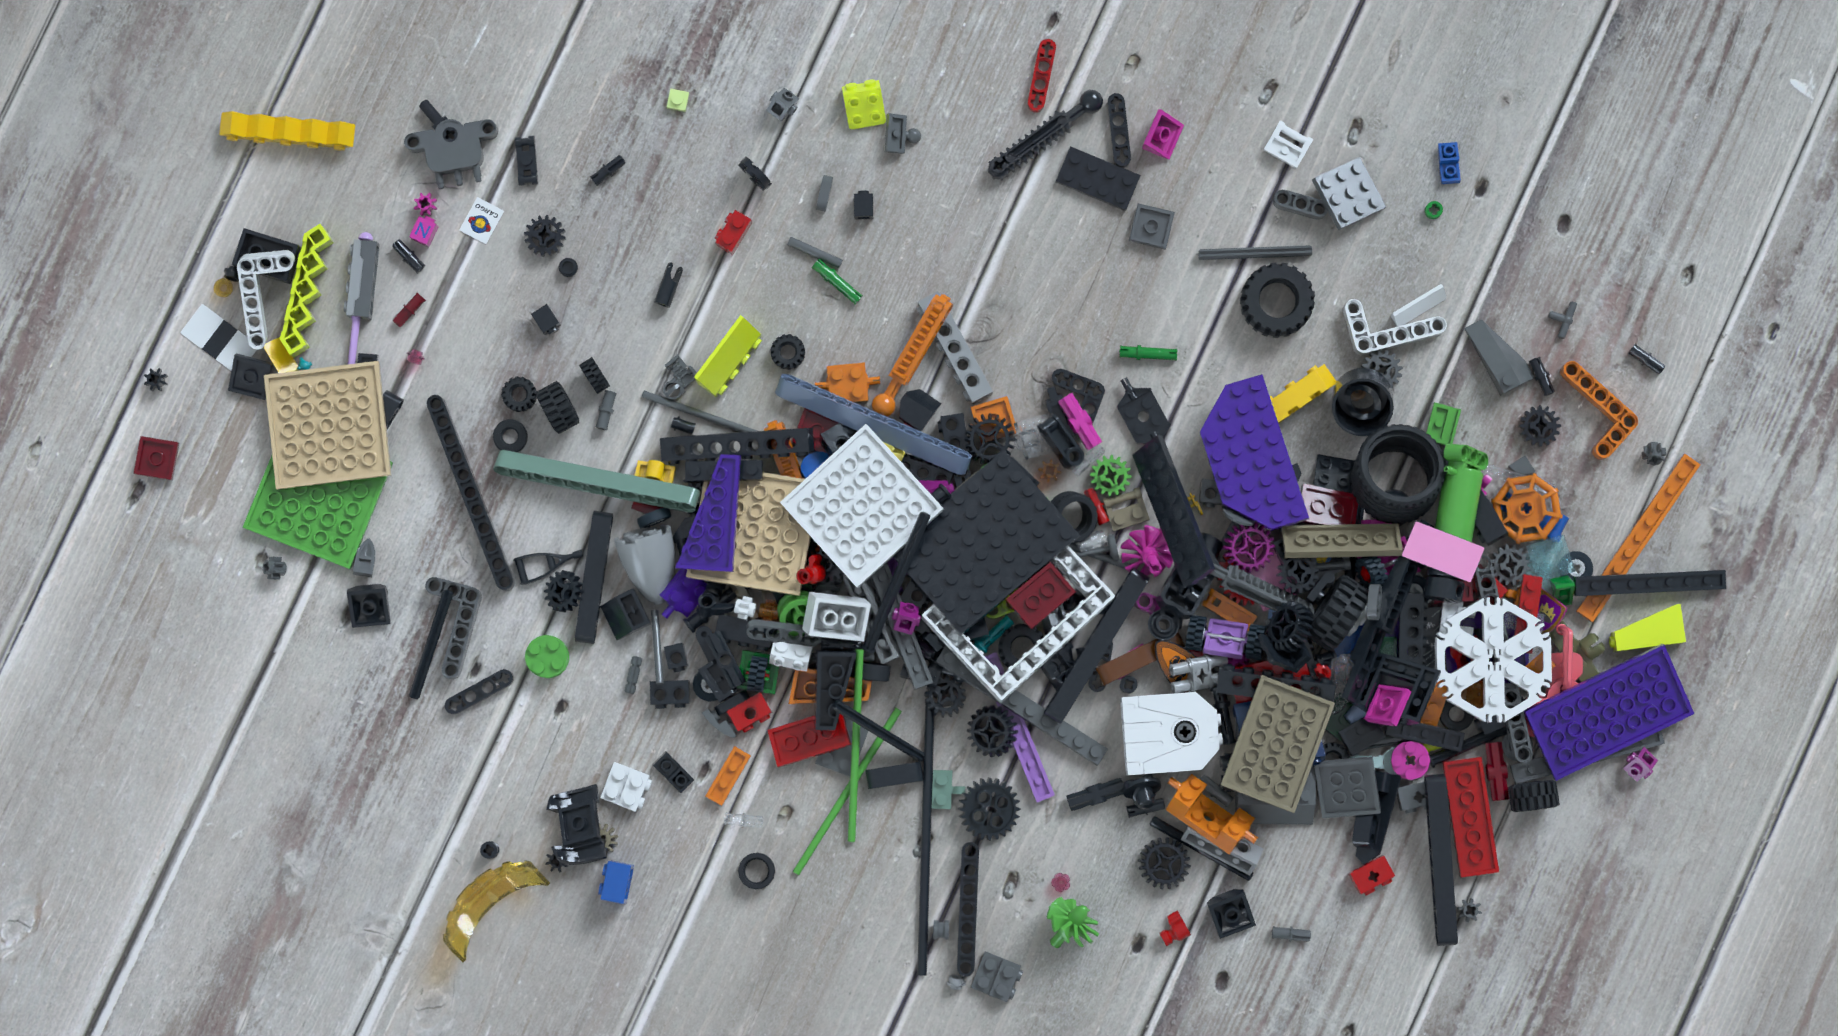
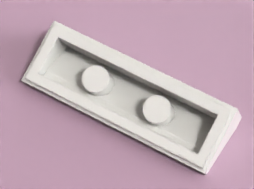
M1438 285L1393 312L1391 318L1396 326L1406 324L1444 301L1446 294L1443 285Z

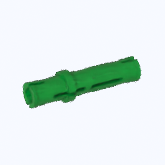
M818 259L812 266V269L818 272L826 283L832 284L854 305L863 297L862 294L842 279L835 269L828 267L821 259Z
M1120 345L1119 358L1177 361L1178 349L1141 347V345H1137V347Z

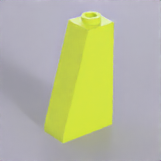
M1681 604L1672 605L1612 632L1611 637H1609L1610 648H1613V652L1655 647L1660 644L1670 645L1686 642Z

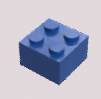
M613 860L608 861V864H604L602 875L605 876L604 883H600L598 895H601V900L621 904L627 903L634 870L633 864Z

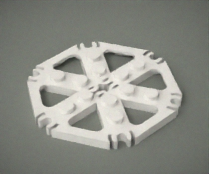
M1487 597L1485 600L1482 598L1446 619L1445 621L1451 626L1446 623L1441 625L1446 629V633L1437 632L1436 634L1439 638H1443V640L1435 637V669L1441 670L1437 683L1442 679L1444 681L1439 683L1437 687H1447L1446 693L1442 694V696L1445 697L1452 694L1445 700L1479 720L1490 723L1492 722L1493 715L1497 717V722H1502L1503 715V722H1506L1542 700L1537 695L1542 697L1546 695L1541 692V686L1550 688L1549 683H1552L1551 637L1543 641V638L1549 636V632L1540 633V628L1544 626V623L1535 626L1537 622L1541 621L1540 619L1504 598H1501V602L1499 597L1495 598V604L1491 605L1490 597ZM1477 611L1482 613V641L1460 628L1461 620ZM1509 611L1525 620L1527 628L1504 641L1503 615ZM1450 646L1473 661L1451 674L1447 673L1445 670V649ZM1539 646L1543 650V671L1539 674L1535 673L1514 659ZM1492 654L1495 658H1498V662H1495L1494 665L1492 662H1489ZM1483 678L1484 707L1479 709L1463 700L1461 692ZM1504 678L1528 692V698L1513 708L1505 706Z

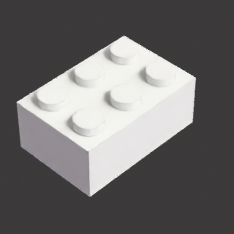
M809 592L802 629L809 636L864 641L871 604L865 598Z

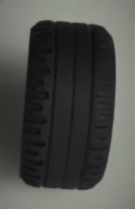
M1065 491L1056 495L1051 500V503L1061 514L1068 504L1072 502L1080 504L1082 520L1075 529L1080 537L1073 543L1082 542L1094 532L1098 520V512L1093 501L1086 495L1074 491Z

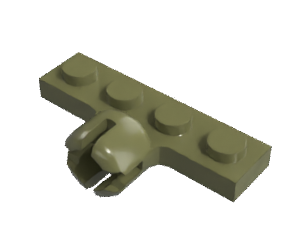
M1562 619L1561 622L1559 623V624H1564V625H1566L1565 622L1563 621V619ZM1555 628L1549 632V636L1559 651L1563 652V635H1559ZM1590 633L1581 640H1577L1573 635V652L1578 653L1583 659V673L1579 677L1581 682L1600 674L1593 664V659L1604 653L1605 647L1602 642L1594 647L1591 646L1600 639L1595 633Z

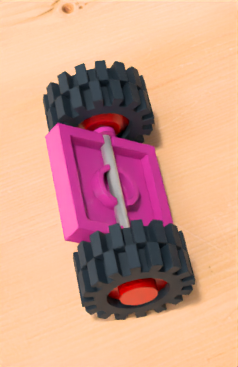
M1405 536L1401 537L1402 549L1406 545L1409 536L1407 538ZM1368 556L1356 560L1355 571L1358 572L1357 577L1361 579L1360 583H1363V586L1368 590L1370 584H1380L1383 586L1399 556ZM1420 563L1416 573L1420 572V569L1426 567L1427 565Z

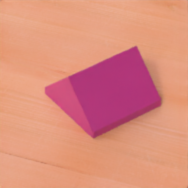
M1158 109L1142 149L1170 160L1184 125L1163 110Z

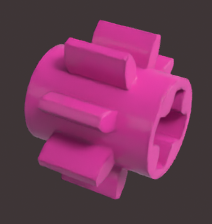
M420 193V198L414 199L417 203L414 209H421V216L424 213H428L431 216V211L433 209L437 210L434 206L437 199H431V193H428L427 196ZM428 202L430 204L429 206H422V203Z

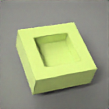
M670 89L667 109L686 112L689 92Z

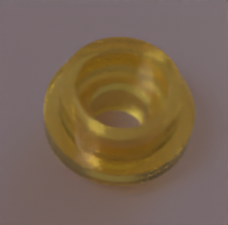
M225 278L218 279L214 284L215 294L223 298L231 295L233 291L231 281ZM222 285L227 286L226 291H221Z

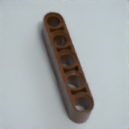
M1179 632L1168 640L1185 647ZM1159 639L1146 643L1095 668L1103 685H1107L1156 661L1155 643Z

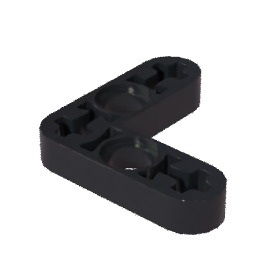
M1064 369L1055 370L1051 378L1054 385L1084 396L1081 405L1082 410H1084L1086 404H1092L1095 407L1094 413L1088 414L1092 418V423H1094L1105 393L1104 386L1099 382ZM1063 373V377L1069 379V375L1073 376L1069 387L1066 386L1067 381L1062 380L1058 383L1055 375ZM1076 379H1080L1084 383L1083 388L1080 390L1073 387V381ZM1087 382L1091 383L1090 388L1100 387L1099 391H1101V394L1094 396L1091 390L1084 393Z

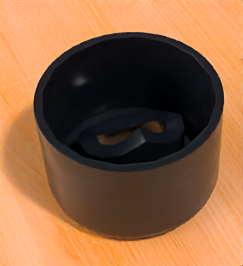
M1356 368L1346 372L1337 380L1332 392V412L1336 423L1345 432L1355 436H1369L1372 432L1387 426L1390 422L1394 410L1393 391L1389 381L1381 373L1370 368ZM1356 390H1362L1370 393L1374 402L1370 407L1357 408L1351 402V395Z

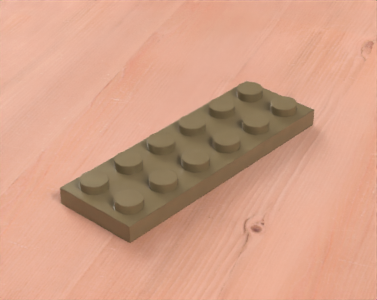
M1399 524L1300 525L1282 527L1285 558L1402 556L1403 552Z

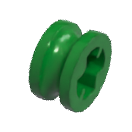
M1431 201L1425 207V215L1429 219H1437L1443 212L1442 205L1437 201ZM1432 205L1436 206L1435 209L1438 208L1439 210L1435 215L1429 212Z

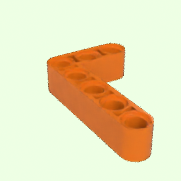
M1569 361L1560 369L1563 379L1614 423L1592 449L1595 458L1599 460L1605 459L1636 428L1638 417L1575 361ZM1567 366L1574 368V375H1569L1566 372ZM1581 379H1586L1589 382L1588 388L1581 386ZM1597 391L1603 394L1602 401H1598L1595 398ZM1611 404L1618 408L1617 414L1610 412L1609 407ZM1625 417L1632 420L1631 427H1627L1624 424ZM1612 431L1619 434L1618 441H1614L1611 438ZM1600 445L1606 448V455L1599 453L1598 447Z

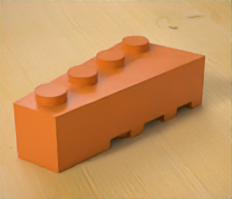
M808 667L807 672L795 670L788 704L815 703L816 668ZM850 675L843 702L854 701L855 677L853 675ZM862 679V701L869 700L872 680Z

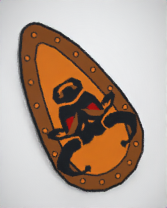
M1158 640L1155 643L1157 662L1169 683L1186 680L1187 673L1172 676L1169 665L1185 662L1187 658L1197 657L1174 642Z

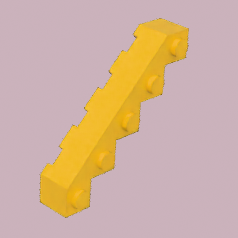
M230 111L222 112L219 135L227 137L226 140L229 141L243 139L253 140L254 143L260 144L276 142L284 146L298 144L307 145L308 148H318L320 146L345 151V148L353 147L355 124L342 121L326 122L317 119L301 120L288 116L246 115Z
M1325 364L1319 368L1316 365L1306 371L1308 373L1307 376L1296 383L1293 380L1284 386L1286 390L1276 397L1270 396L1278 423L1336 384L1337 381Z

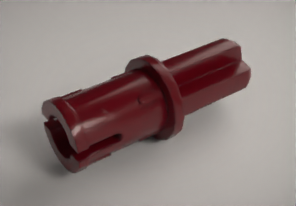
M416 293L406 305H403L402 310L393 318V322L397 326L402 327L412 315H415V311L426 300Z

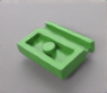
M1434 402L1426 434L1431 435L1437 444H1453L1461 409Z

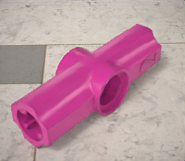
M1073 393L1058 401V404L1068 418L1067 422L1075 434H1078L1087 451L1102 442L1092 426L1093 423L1090 416L1085 410H1082Z

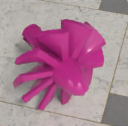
M1145 525L1144 530L1131 531L1129 535L1138 543V547L1130 539L1121 544V549L1137 551L1134 554H1121L1122 563L1134 558L1138 559L1137 562L1125 567L1128 572L1133 567L1137 569L1140 564L1144 563L1145 565L1140 572L1147 576L1152 573L1154 577H1157L1165 567L1169 569L1173 563V558L1161 528L1158 529Z

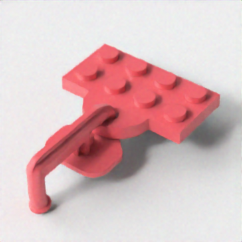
M1559 624L1556 627V632L1559 635H1563V652L1551 653V660L1556 665L1552 669V683H1550V688L1546 689L1545 697H1539L1542 700L1534 705L1577 685L1578 683L1575 681L1583 673V659L1578 653L1573 652V631L1564 624ZM1525 716L1529 737H1535Z

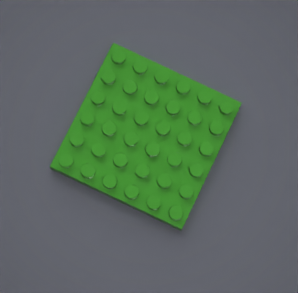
M271 455L242 528L351 569L388 476L277 490L273 457Z

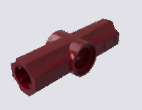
M1502 742L1485 743L1487 761L1485 770L1490 784L1492 801L1508 800V769L1506 762H1504Z

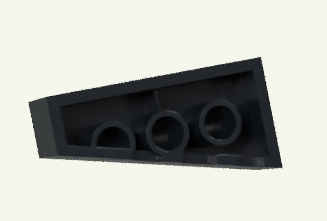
M816 650L815 730L836 729L840 713L833 710L832 705L836 700L843 702L857 654L855 651Z

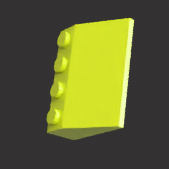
M740 315L694 376L696 382L715 397L719 394L723 395L728 388L727 382L730 379H735L739 373V370H737L741 364L745 365L751 357L749 355L753 348L756 350L761 344V333Z

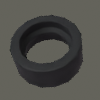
M854 662L853 677H855V662ZM863 662L862 679L887 682L890 678L891 666Z
M751 853L744 857L739 864V878L748 888L762 889L768 886L774 879V863L770 857L763 853ZM756 859L762 860L768 867V875L765 880L757 883L749 880L745 872L747 864Z

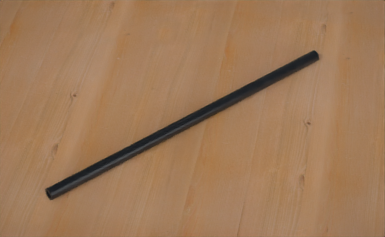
M925 704L924 731L925 757L923 764L924 781L917 975L927 976L935 719V710H928L930 704Z

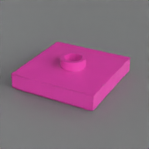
M1379 684L1364 719L1371 723L1397 727L1411 691L1406 688Z

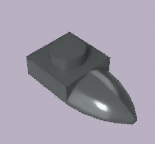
M370 538L366 539L358 548L353 575L372 577L375 548Z

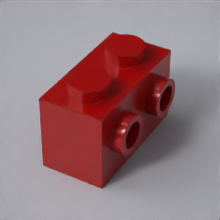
M734 210L733 214H728L724 221L727 224L723 230L719 229L715 236L716 245L731 255L735 253L752 225V220L737 210Z

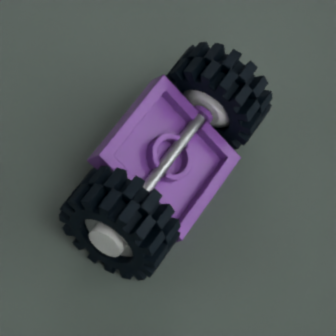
M1197 615L1190 617L1186 649L1202 651L1204 645V654L1242 659L1244 646L1246 645L1245 658L1261 661L1263 649L1259 644L1260 641L1257 636L1260 633L1266 635V626L1250 624L1248 632V624L1210 618L1208 631H1206L1207 617Z

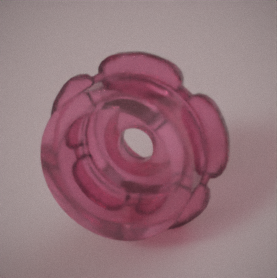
M412 349L411 352H407V360L409 362L421 365L422 361L425 360L421 351Z
M1057 873L1052 879L1051 884L1055 887L1056 891L1063 892L1069 889L1070 878L1067 874Z

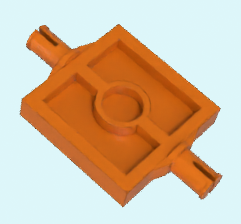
M865 362L827 366L828 376L826 382H815V386L823 385L819 388L827 389V391L849 401L859 402L869 401V385L880 384V381H873L880 380V376L868 377Z

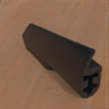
M1375 771L1381 813L1357 815L1355 818L1352 841L1353 845L1357 847L1355 856L1363 865L1381 854L1401 775Z

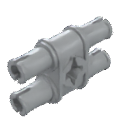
M1204 654L1197 658H1187L1185 662L1170 664L1169 670L1172 676L1187 673L1186 680L1171 682L1172 692H1195L1206 688L1211 689L1213 685H1217L1218 673L1211 674V669L1228 664V658Z

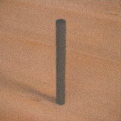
M651 610L656 685H663L659 611Z

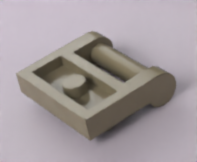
M1139 487L1134 488V491L1116 497L1102 499L1113 532L1150 520ZM1134 498L1137 500V504L1112 511L1111 506Z

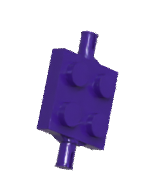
M680 569L666 588L659 594L668 604L667 608L661 613L667 619L674 610L688 617L698 605L699 596L706 589L707 584L704 580L686 577L687 569Z

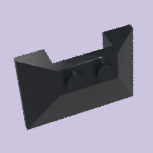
M1378 652L1358 705L1351 704L1367 713L1379 684L1406 688L1411 691V694L1398 723L1405 726L1419 724L1439 679L1441 670Z

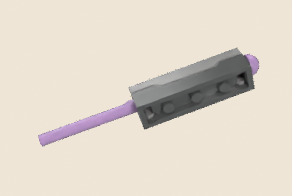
M368 232L361 233L358 240L354 239V244L350 245L352 263L348 264L350 282L346 283L348 301L344 302V312H346L349 318H352L348 364H355L360 319L372 320L380 244L377 241H373L372 235Z

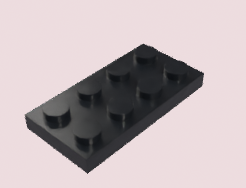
M1070 146L1056 183L1126 211L1141 175Z

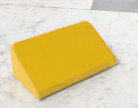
M280 337L265 343L263 348L278 373L299 371L297 370L298 365L288 353Z

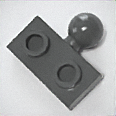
M887 114L884 152L904 154L906 139L913 144L920 141L921 133L918 129L912 128L906 131L907 115Z

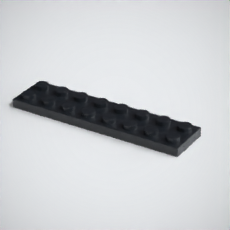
M1157 435L1132 454L1182 584L1184 588L1189 589L1213 572L1215 567L1162 435Z

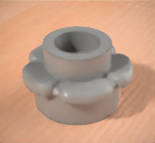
M950 975L947 985L953 990H960L962 986L966 985V982L964 981V976Z

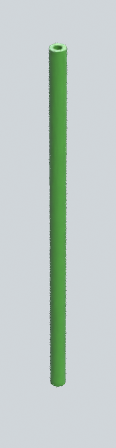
M857 649L853 709L861 714L864 650ZM853 722L848 821L849 842H855L860 726Z
M895 707L883 728L890 731L902 711ZM877 737L860 763L858 781L884 740ZM850 781L793 870L794 873L800 875L850 795Z

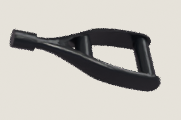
M582 549L566 555L533 553L514 558L513 561H515L521 581L520 585H526L547 577L566 561L573 558H581L584 555ZM546 556L549 571L537 578L528 580L522 559ZM554 557L559 559V562L557 564L555 563Z

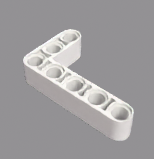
M289 250L245 254L237 264L249 346L253 349H262L268 338L259 274L290 270L295 262V256ZM281 257L289 258L290 264H283L280 260ZM268 259L271 265L264 266L261 260ZM249 261L252 267L245 268L242 262ZM250 279L255 285L248 287L245 284V280ZM248 299H255L257 301V305H250L248 303ZM257 317L260 323L253 324L250 318ZM253 336H260L263 342H255Z
M1351 299L1343 308L1353 349L1358 355H1367L1378 350L1382 351L1442 334L1447 327L1445 319L1437 316L1370 334L1360 301ZM1348 305H1355L1358 310L1357 313H1350ZM1433 322H1439L1441 324L1440 331H1436L1433 329ZM1360 323L1363 330L1361 332L1355 331L1353 324ZM1414 327H1421L1423 334L1421 336L1416 335ZM1397 331L1402 332L1405 336L1404 340L1396 339L1395 333ZM1377 337H1384L1386 345H1379ZM1360 341L1366 342L1368 345L1367 350H1361L1358 347V343Z

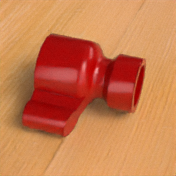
M820 554L811 555L809 557V565L797 572L796 577L799 583L815 584L824 580L826 573L824 567L820 564L822 560Z
M1178 910L1167 916L1170 929L1159 933L1166 947L1172 944L1173 940L1182 941L1191 936Z

